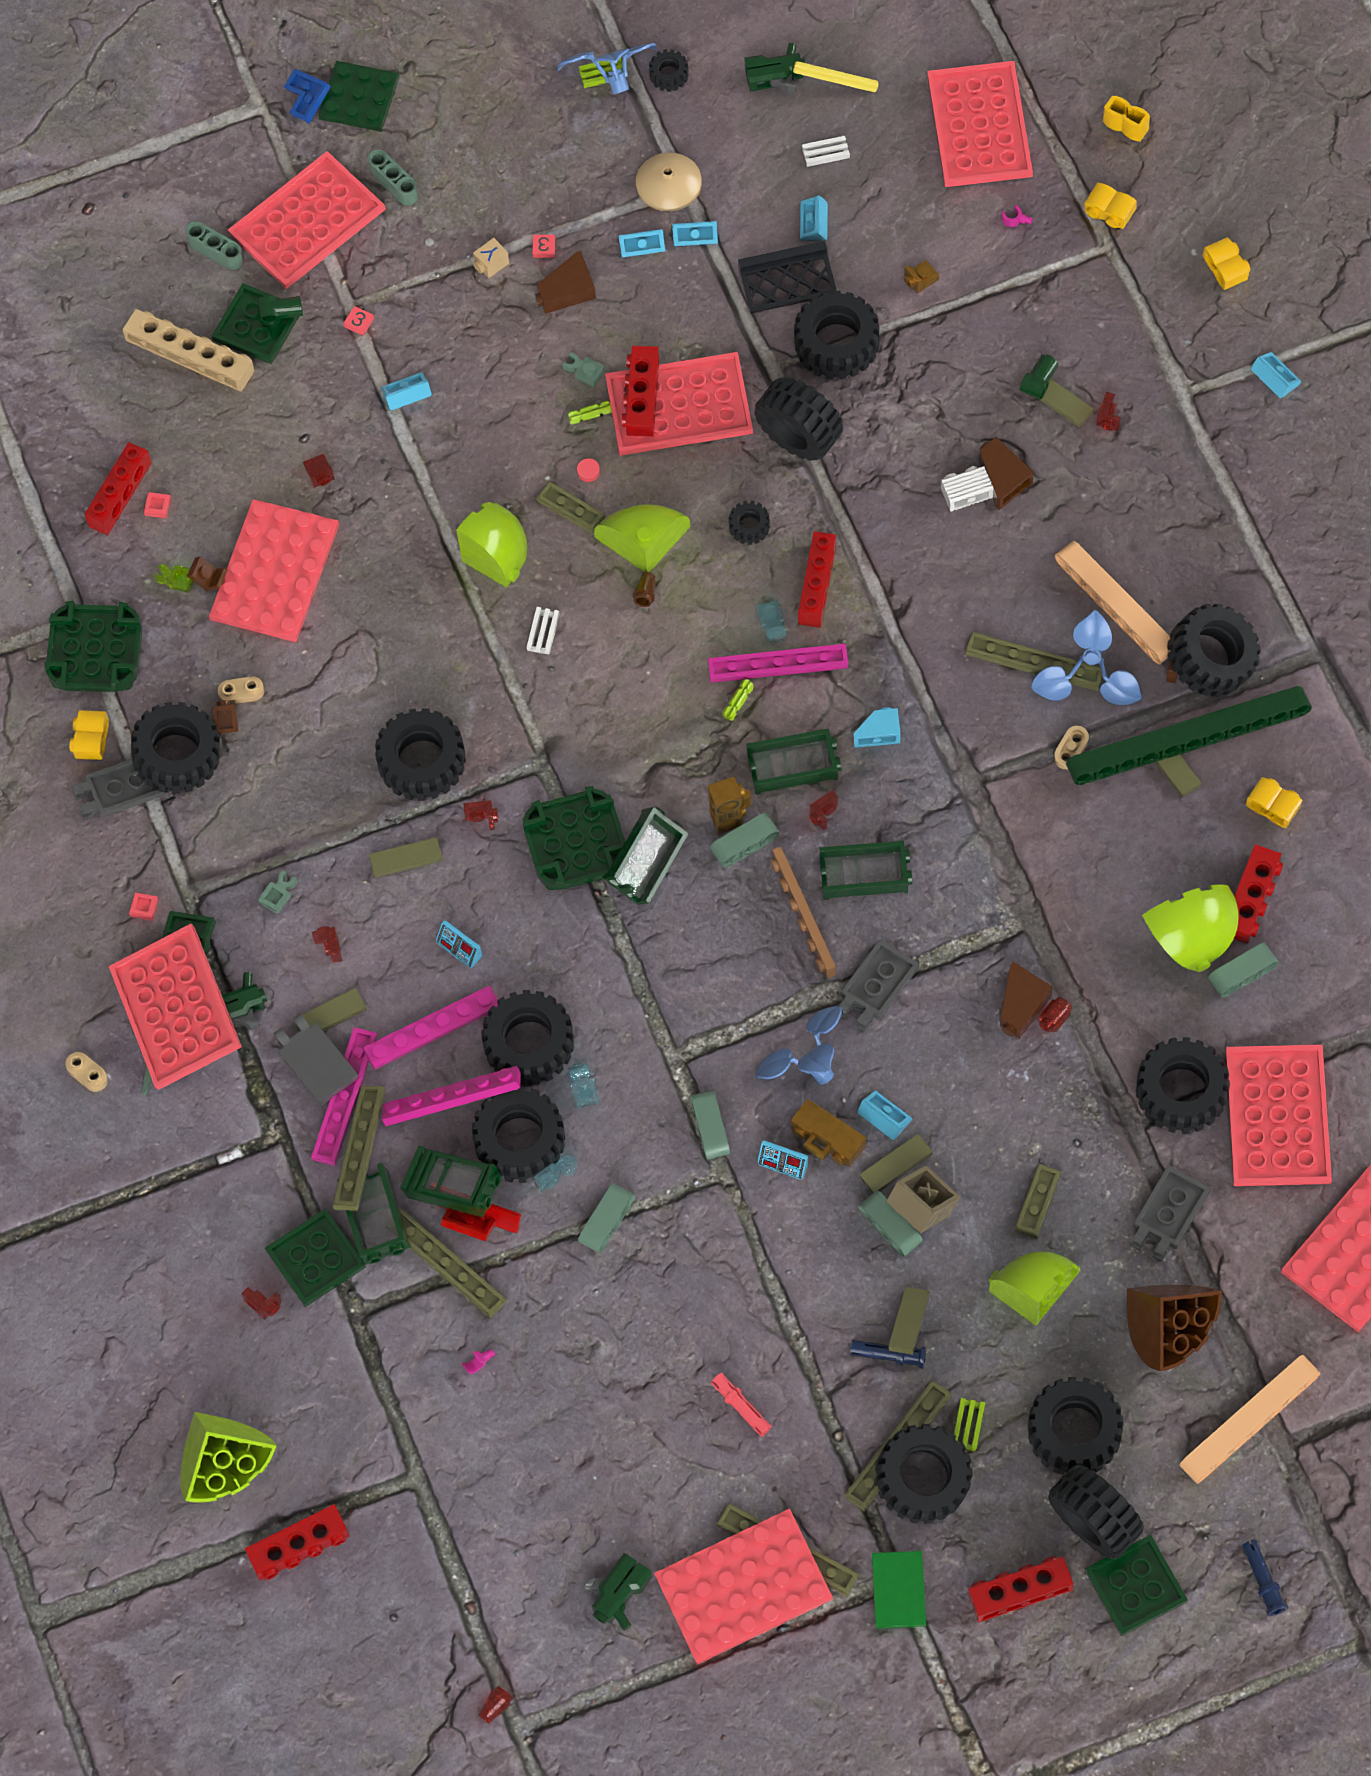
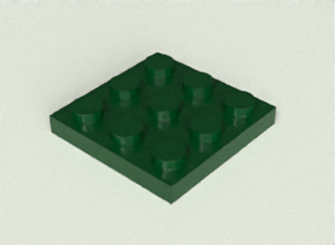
M336 61L329 81L331 87L323 99L318 114L319 120L382 132L399 81V73Z
M242 283L213 332L212 340L272 364L299 317L279 319V322L274 325L261 324L257 301L263 296L273 295Z
M326 1208L265 1247L266 1252L304 1307H307L366 1268L365 1263Z
M1152 1535L1133 1543L1121 1557L1116 1559L1106 1557L1086 1567L1084 1570L1120 1636L1188 1602Z

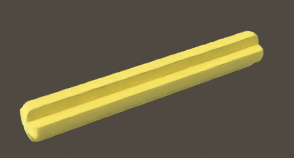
M798 61L795 62L793 67L794 73L871 92H876L878 88V81Z

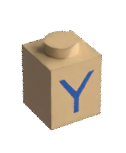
M495 238L473 252V265L480 274L484 273L488 279L509 264L508 252Z

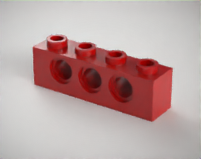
M632 346L631 354H627L626 366L630 368V374H625V387H628V394H624L623 407H627V413H622V427H626L627 436L654 437L660 359L658 346ZM639 370H646L643 373L638 372ZM638 409L643 410L642 412H635Z
M130 442L127 443L84 514L88 527L109 535L152 464L148 450Z
M813 532L798 610L799 625L819 628L822 626L837 547L836 534Z
M1256 844L1254 845L1234 896L1238 907V926L1234 936L1235 940L1248 944L1251 936L1256 937L1260 926L1257 920L1259 916L1264 917L1268 906L1264 902L1267 896H1272L1276 883H1273L1275 875L1280 876L1284 863L1280 862L1282 853ZM1264 872L1267 876L1259 877L1256 873ZM1256 892L1259 894V897H1251L1248 893ZM1247 912L1251 917L1244 918L1240 914Z
M335 1504L244 1549L259 1580H270L276 1577L279 1571L285 1568H295L301 1563V1560L309 1556L310 1558L319 1556L323 1553V1549L331 1545L336 1547L343 1544L346 1538L349 1537V1533ZM319 1529L327 1530L326 1535L322 1538L314 1536ZM297 1540L304 1541V1545L300 1549L292 1548L293 1543ZM275 1551L282 1553L278 1560L269 1559L270 1555Z
M1051 1556L1044 1559L1042 1564L1036 1566L1028 1564L1020 1567L1019 1571L1013 1574L1004 1572L995 1576V1580L989 1582L981 1580L973 1583L971 1588H968V1597L978 1623L1073 1591L1074 1584L1064 1557L1057 1558L1056 1556ZM1039 1575H1047L1050 1578V1582L1041 1584L1037 1581V1577ZM1023 1583L1027 1589L1023 1592H1017L1014 1590L1013 1585ZM992 1591H999L1003 1597L1000 1600H993L989 1594Z

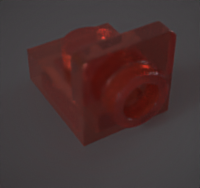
M1106 392L1098 413L1097 425L1108 431H1118L1121 417L1114 415L1117 404L1114 403L1115 394Z
M324 454L303 462L314 488L327 485L330 481L335 480L333 470L329 466Z
M833 790L810 805L809 818L814 826H819L823 831L827 829V819L824 815L832 814L838 806V796Z
M491 800L463 803L466 821L480 822L488 819L490 830H495L494 822H499L497 808L492 807Z
M324 926L318 928L317 931H313L312 936L315 944L324 943L326 956L331 955L333 963L341 962V950L335 927Z
M249 1287L241 1293L244 1302L264 1320L269 1315H275L281 1307L280 1295L276 1292L268 1300L260 1291L256 1290L254 1292Z

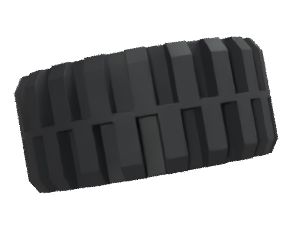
M834 291L833 294L824 292L821 293L819 298L817 296L811 298L810 304L805 303L801 307V312L797 313L795 318L794 345L800 362H804V367L807 370L811 371L813 369L814 374L819 377L826 375V379L833 380V377H839V380L846 379L848 375H851V377L858 375L859 370L865 371L869 367V363L875 360L876 353L879 350V324L873 307L868 303L865 305V299L860 296L855 298L854 294L846 292V294H841V291ZM834 324L848 326L857 333V337L853 341L842 346L827 345L821 342L816 335L823 328Z
M791 377L778 378L771 383L755 405L754 414L757 423L761 425V429L769 435L772 441H775L782 449H786L788 453L795 454L801 459L806 458L809 461L823 458L843 432V421L839 417V412L837 409H834L830 401L824 398L823 394L818 393L812 386H808L800 380L796 381Z
M1216 603L1213 606L1211 604H1204L1200 608L1196 607L1189 612L1171 631L1169 635L1170 640L1167 643V649L1170 650L1167 654L1168 660L1173 663L1171 666L1173 672H1177L1180 676L1178 679L1182 683L1188 684L1190 690H1198L1199 694L1207 696L1209 693L1212 697L1227 695L1240 687L1256 671V666L1259 665L1260 661L1258 655L1261 653L1260 644H1257L1259 638L1257 633L1252 631V624L1250 622L1247 623L1244 620L1245 616L1240 612L1238 614L1235 613V609L1229 606L1223 608L1222 604ZM1200 635L1213 637L1222 644L1228 656L1227 666L1214 663L1204 654L1200 646Z
M165 702V706L160 707V705L152 707V712L146 711L141 715L142 720H137L134 725V731L131 734L132 764L134 769L138 771V776L141 780L147 779L148 786L151 788L157 786L161 792L166 793L167 790H172V794H179L180 790H185L187 793L193 791L194 786L200 788L205 784V779H211L214 775L213 770H216L219 764L220 737L219 731L216 730L215 722L211 719L209 720V715L205 711L199 712L197 706L191 704L188 707L185 702H178V705H172V702ZM170 735L185 736L191 739L198 747L191 756L182 760L165 759L158 755L153 748L159 740Z
M416 708L409 709V713L404 714L400 712L396 714L397 719H389L386 722L387 728H381L378 734L379 739L376 740L375 744L376 761L380 776L383 778L385 785L388 788H392L393 792L398 796L403 793L405 799L413 800V797H418V801H425V797L430 796L432 799L439 797V793L443 792L446 794L449 792L450 785L455 786L459 782L458 775H463L464 763L466 762L463 739L458 727L453 725V721L448 716L443 719L441 712L435 710L434 713H430L428 708H422V711H416ZM417 741H430L442 749V753L437 761L424 768L408 767L399 761V756L405 747Z
M523 990V994L517 995L516 991L509 993L510 998L505 1000L502 997L497 1001V1007L491 1006L488 1010L489 1017H485L483 1021L484 1029L481 1030L487 1061L490 1067H494L495 1072L517 1066L521 1072L520 1085L526 1086L527 1082H533V1085L540 1084L539 1080L545 1079L547 1082L553 1079V1073L560 1074L564 1070L563 1064H568L571 1059L570 1053L574 1049V1035L569 1014H566L565 1007L561 1003L557 1004L556 998L551 995L545 998L544 992L536 991L535 994H531L530 990ZM524 1022L539 1023L550 1031L548 1043L539 1051L529 1054L518 1053L510 1049L506 1045V1036L512 1028Z
M1175 1037L1169 1039L1166 1045L1162 1041L1156 1045L1155 1051L1150 1049L1145 1059L1141 1061L1137 1075L1136 1097L1139 1098L1138 1104L1140 1109L1146 1110V1118L1149 1121L1155 1119V1126L1160 1129L1166 1126L1169 1128L1168 1132L1175 1133L1176 1130H1182V1134H1190V1129H1195L1198 1132L1203 1130L1204 1124L1207 1126L1213 1124L1215 1118L1220 1117L1223 1112L1230 1086V1080H1228L1229 1071L1224 1066L1222 1056H1215L1216 1050L1212 1046L1204 1047V1042L1197 1039L1195 1043L1190 1042L1189 1037H1183L1182 1041H1177ZM1177 1069L1189 1070L1196 1073L1203 1080L1205 1092L1201 1097L1193 1101H1176L1162 1091L1160 1080L1170 1071Z
M520 1086L518 1090L492 1096L491 1101L484 1100L481 1104L482 1110L476 1111L474 1116L475 1122L472 1123V1138L478 1160H481L482 1163L494 1164L502 1176H504L505 1181L511 1183L513 1179H518L519 1183H526V1178L530 1177L534 1181L540 1178V1173H549L552 1170L551 1164L557 1165L560 1160L559 1154L563 1153L565 1147L563 1120L556 1104H551V1100L546 1094L540 1096L539 1090L532 1088L529 1092L523 1086ZM525 1118L534 1121L540 1126L541 1136L529 1149L510 1151L497 1143L496 1134L503 1124L512 1119Z
M1069 1377L1067 1382L1058 1379L1054 1381V1386L1047 1385L1042 1389V1394L1037 1395L1034 1399L1028 1420L1029 1443L1033 1446L1035 1456L1042 1458L1041 1463L1045 1467H1049V1465L1054 1467L1053 1472L1055 1473L1067 1472L1076 1465L1085 1466L1089 1470L1098 1472L1103 1469V1464H1109L1113 1460L1114 1454L1118 1452L1124 1423L1121 1407L1118 1402H1114V1395L1110 1390L1105 1392L1103 1390L1104 1386L1099 1382L1096 1385L1090 1384L1091 1379L1083 1377V1382L1076 1381V1377ZM1068 1408L1086 1410L1098 1421V1435L1088 1444L1081 1446L1068 1445L1059 1440L1053 1433V1418L1056 1414Z
M922 1424L921 1427H916V1425L908 1426L906 1430L898 1431L892 1439L888 1440L879 1456L875 1469V1483L879 1487L878 1494L881 1500L885 1499L887 1502L886 1507L890 1511L894 1509L898 1512L897 1516L901 1519L907 1517L911 1519L910 1522L917 1524L919 1521H924L925 1524L933 1523L936 1519L941 1521L958 1509L970 1489V1481L973 1476V1469L970 1468V1463L972 1462L970 1455H966L965 1445L955 1440L956 1435L952 1432L949 1434L943 1432V1427L930 1428V1424ZM917 1452L929 1453L942 1462L947 1472V1479L944 1487L938 1493L928 1496L919 1495L912 1492L904 1484L900 1474L901 1465L909 1455Z
M1076 1465L1071 1467L1049 1491L1048 1500L1050 1505L1054 1508L1057 1515L1061 1517V1520L1082 1541L1109 1559L1121 1557L1143 1532V1521L1140 1520L1139 1514L1135 1512L1132 1505L1112 1485L1106 1482L1103 1477L1085 1466Z

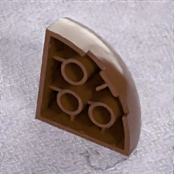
M1151 1285L1127 1288L1128 1328L1133 1346L1141 1360L1154 1370L1165 1371L1186 1362V1358L1194 1351L1198 1352L1209 1338L1207 1334L1213 1321H1217L1221 1306L1222 1290L1195 1285Z

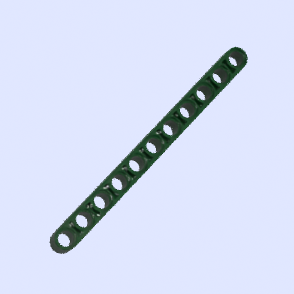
M1296 686L1074 755L1066 761V766L1075 785H1084L1302 717L1311 711L1312 705L1303 687Z

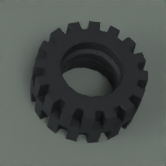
M667 49L663 50V53L659 51L656 53L657 57L653 55L652 61L649 63V74L656 88L660 87L662 91L667 89V92H671V89H674V91L678 90V86L682 88L684 82L686 83L688 80L686 57L684 55L681 56L679 51L675 53L673 49L670 52H667ZM667 66L678 69L674 74L670 75L660 72L662 68Z
M743 501V505L738 503L736 504V509L732 508L731 514H729V529L736 541L740 539V543L748 542V545H752L753 541L757 544L759 539H765V534L768 535L770 528L769 513H767L765 507L762 508L761 503L758 502L756 505L755 501L750 503ZM746 517H754L759 521V524L754 528H744L740 525V521Z

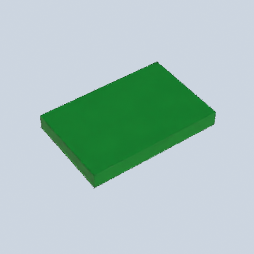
M922 1551L872 1553L876 1629L926 1627Z

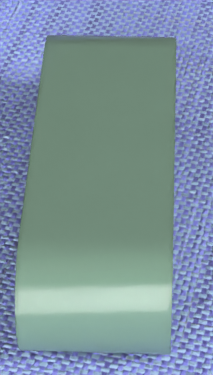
M379 149L372 151L368 155L372 176L400 203L407 206L414 204L418 199L414 179L386 152Z
M194 221L187 225L185 232L188 244L192 249L229 270H237L242 267L243 256L241 248L236 242L201 222Z
M763 813L712 843L710 849L722 867L726 868L771 843L779 836L780 832L768 814Z
M1261 943L1213 971L1208 976V979L1221 998H1225L1272 971L1279 964V961L1266 943Z
M714 1090L690 1095L706 1160L730 1155Z
M613 1183L583 1228L578 1242L600 1254L631 1207L635 1194Z
M876 1190L858 1207L865 1218L902 1257H905L921 1244L923 1240L915 1228L886 1202L887 1198L880 1191Z

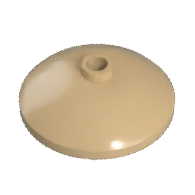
M669 152L652 156L641 165L636 175V189L639 197L645 204L659 211H677L687 207L697 198L702 186L701 173L697 165L690 158L678 153Z

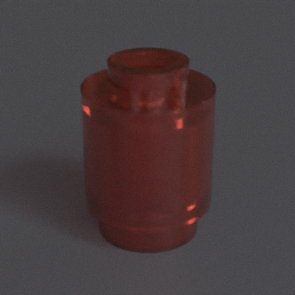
M1061 997L1052 1000L1038 1017L1040 1027L1049 1033L1057 1032L1071 1015V1004Z

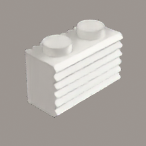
M972 466L966 469L964 473L958 475L951 473L941 480V490L950 511L993 498V486L984 466L979 468Z

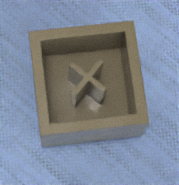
M925 1165L899 1180L886 1202L904 1217L912 1227L923 1233L948 1218L959 1201L960 1196Z

